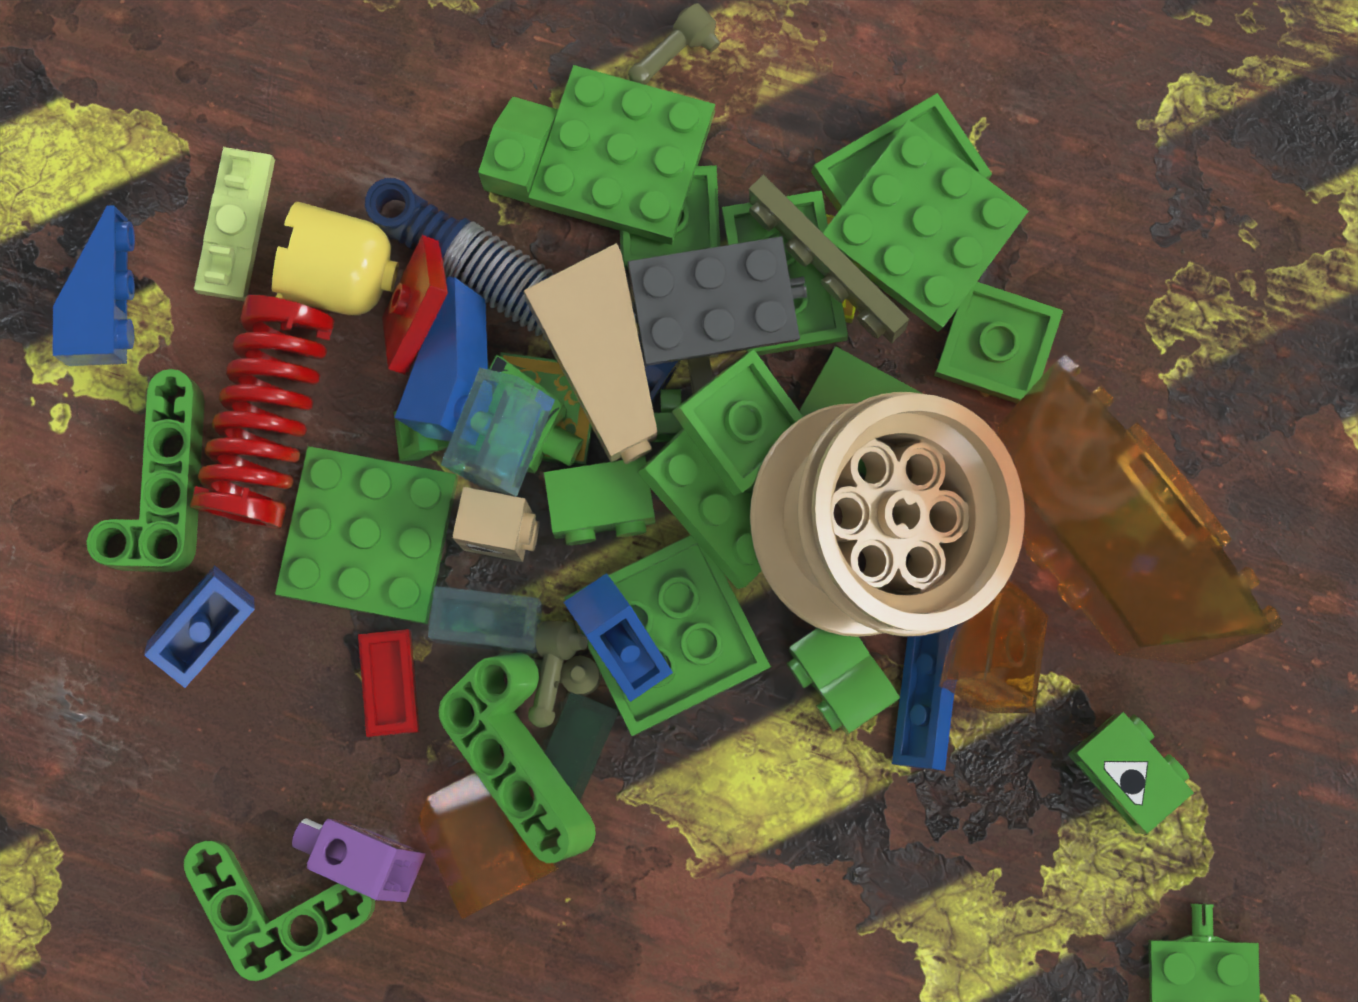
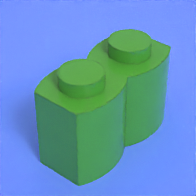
M817 628L789 647V652L793 659L786 663L788 668L803 689L811 684L817 691L822 702L816 705V708L833 732L841 727L845 734L848 735L900 699L898 693L859 637L842 636Z

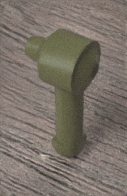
M699 3L682 10L673 25L674 31L639 63L634 64L628 71L629 80L644 85L648 84L651 80L650 78L687 45L690 48L702 46L710 52L714 51L720 45V41L715 35L716 21Z
M546 620L539 626L536 634V648L539 655L543 657L533 707H530L528 711V718L538 728L547 727L554 721L555 712H553L563 661L573 658L577 651L586 649L588 645L587 637L578 633L576 625L572 622Z
M501 652L497 656L511 654L512 652ZM575 656L566 663H563L559 683H563L568 691L579 696H585L593 693L599 687L601 672L597 664L590 658ZM531 658L534 660L540 675L543 660ZM504 671L503 677L507 678V675Z

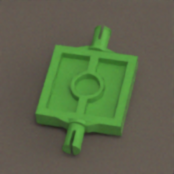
M1191 904L1192 935H1187L1177 940H1149L1150 1002H1260L1259 943L1227 941L1213 936L1214 904ZM1202 906H1203V924H1202Z

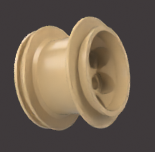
M892 392L867 398L859 403L828 406L816 410L792 424L772 445L762 462L755 480L750 509L751 535L756 557L766 580L779 599L798 617L816 628L829 633L854 637L873 636L882 633L897 636H923L948 629L978 614L996 598L1012 574L1022 545L1025 521L1024 499L1019 476L1010 454L997 434L984 420L966 407L946 398L914 392ZM860 458L866 467V477L864 480L858 472ZM836 503L841 508L843 515L840 526L834 520L833 512ZM860 551L864 553L866 558V568L863 573L858 566ZM909 553L911 557L906 565V557Z

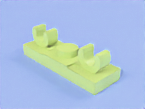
M223 147L194 290L198 294L244 301L248 295L275 163L272 155Z

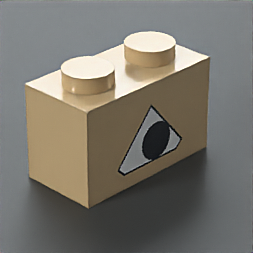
M463 487L452 538L464 551L523 562L525 550L534 551L539 532V521H535L536 515L533 514L525 498Z

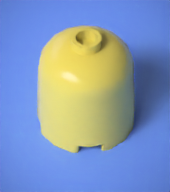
M297 201L292 205L284 223L285 226L293 227L288 248L277 247L274 262L272 292L277 293V298L297 302L315 309L345 315H361L369 312L379 302L383 290L393 291L398 275L399 262L390 260L391 245L387 235L379 226L366 220Z

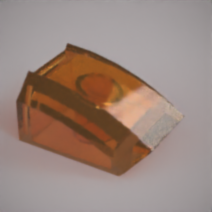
M1008 579L996 598L986 608L972 618L958 624L945 659L939 687L948 689L971 704L970 707L994 713H1035L1048 615L1021 588Z
M475 772L427 796L418 822L439 872L462 919L559 869L556 863L540 861L531 852Z

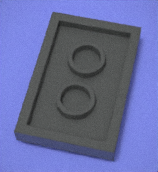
M782 236L628 261L645 366L796 342L800 339Z

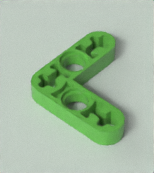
M203 841L189 849L184 859V870L188 881L232 965L239 975L247 980L259 981L275 975L361 926L370 919L375 910V899L338 883L276 919L269 921L234 852L228 845L220 841ZM205 850L209 855L219 854L221 856L222 862L216 866V871L221 881H228L233 877L236 882L235 886L221 889L213 897H211L208 889L218 886L214 876L211 873L201 874L198 866L204 862L202 853ZM345 889L350 895L360 894L363 902L357 906L359 916L354 919L353 915L349 912L332 919V923L338 929L331 933L328 919L317 907V904L324 901L325 910L328 911L343 902L341 893ZM230 895H238L247 903V916L239 925H230L221 916V904ZM299 915H308L317 922L318 935L310 945H300L291 936V924ZM278 927L281 943L291 953V956L285 959L284 950L281 949L266 957L265 964L267 968L264 971L258 964L249 966L246 958L252 954L250 944L254 942L258 948L275 942L278 939L271 931Z

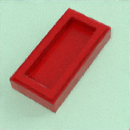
M411 630L358 634L366 737L420 732Z

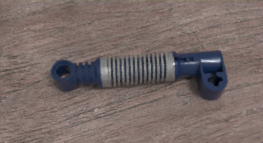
M384 178L375 182L368 189L365 197V209L372 223L379 226L389 239H395L402 244L405 242L406 247L412 250L416 249L422 235L438 240L441 248L445 278L447 276L457 278L485 299V303L490 301L491 308L497 306L499 313L505 310V317L513 315V322L520 320V326L523 327L528 324V331L535 329L536 336L542 334L526 303L524 290L555 275L551 269L545 270V265H538L537 260H530V256L523 255L521 250L515 251L513 245L508 246L506 241H500L498 236H492V232H485L484 227H480L476 222H472L467 218L459 220L453 217L449 218V214L444 211L438 212L436 206L428 205V201L413 193L404 181L396 178ZM392 200H399L405 203L404 211L399 216L386 218L381 215L383 206ZM488 236L489 239L484 243L485 237ZM637 332V333H638V337H639L641 352H642L640 334H639V332ZM681 360L645 366L644 363L652 407L659 400L661 390H665Z

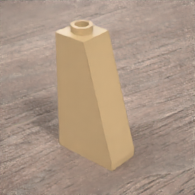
M616 243L525 289L524 295L527 305L610 462L622 457L624 463L628 464L653 450L649 443L656 440L658 431L622 253Z

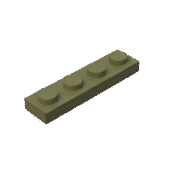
M764 174L749 188V202L753 205L749 208V212L754 219L767 231H771L775 227L788 240L785 248L791 256L804 267L811 263L824 276L820 282L827 292L840 303L847 299L860 312L857 320L868 333L876 339L883 335L892 344L906 330L909 318Z

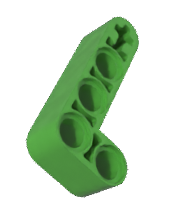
M162 370L154 375L147 389L139 520H104L94 525L88 534L86 542L89 554L95 561L109 568L119 571L177 572L188 567L195 557L198 510L190 507L195 486L200 487L198 473L201 469L205 401L201 388L179 370ZM178 387H180L185 392L184 397H177L174 405L167 401L168 396L177 395ZM176 415L184 420V423L176 421ZM174 435H182L184 443L181 451L174 457H165L163 452L165 442ZM178 484L181 492L179 500L172 507L163 508L160 501L162 492L168 486ZM123 533L126 537L125 550L119 556L110 558L107 552L109 540L116 534ZM174 534L178 543L175 553L169 558L160 559L157 551L159 542L163 537Z
M521 652L484 658L441 700L439 719L443 728L528 848L540 861L556 863L589 850L594 843L596 835L595 825L591 816L514 712L537 688L539 673L534 660ZM504 671L507 675V686L503 677ZM471 704L474 708V716L471 712ZM500 744L504 751V758L500 752ZM529 786H531L534 792V800L530 795Z

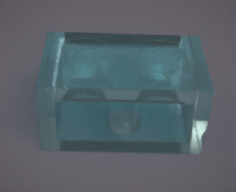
M479 368L441 466L480 487L517 497L555 399L518 376Z
M435 586L428 639L439 644L537 655L536 636L541 623L543 603L539 598Z

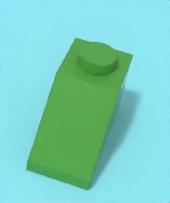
M512 96L492 128L478 171L485 191L529 203L528 196L558 109Z

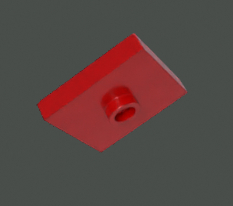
M424 235L421 236L382 316L388 369L404 375L409 371L448 294L439 241Z

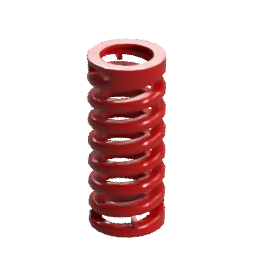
M247 295L239 319L242 327L247 332L236 336L232 345L235 353L241 358L231 361L226 368L227 377L235 385L224 387L219 394L220 403L229 411L216 414L212 421L213 429L223 438L212 439L206 444L205 453L216 464L203 466L200 469L198 480L206 488L195 486L190 507L214 516L245 524L281 529L286 511L285 503L253 492L249 488H243L230 481L289 489L293 485L291 475L263 467L237 455L256 456L296 463L300 458V452L296 448L264 439L241 428L268 430L302 437L306 434L307 427L303 422L270 413L246 401L283 405L302 411L311 410L314 401L308 395L276 387L252 375L280 377L303 384L316 385L321 377L317 370L279 360L259 349L282 350L312 359H323L327 354V348L323 344L301 337L286 335L282 332L285 330L290 331L292 327L315 331L317 332L316 338L329 341L335 320L322 311L290 300L265 295ZM263 322L280 323L279 331L269 327Z

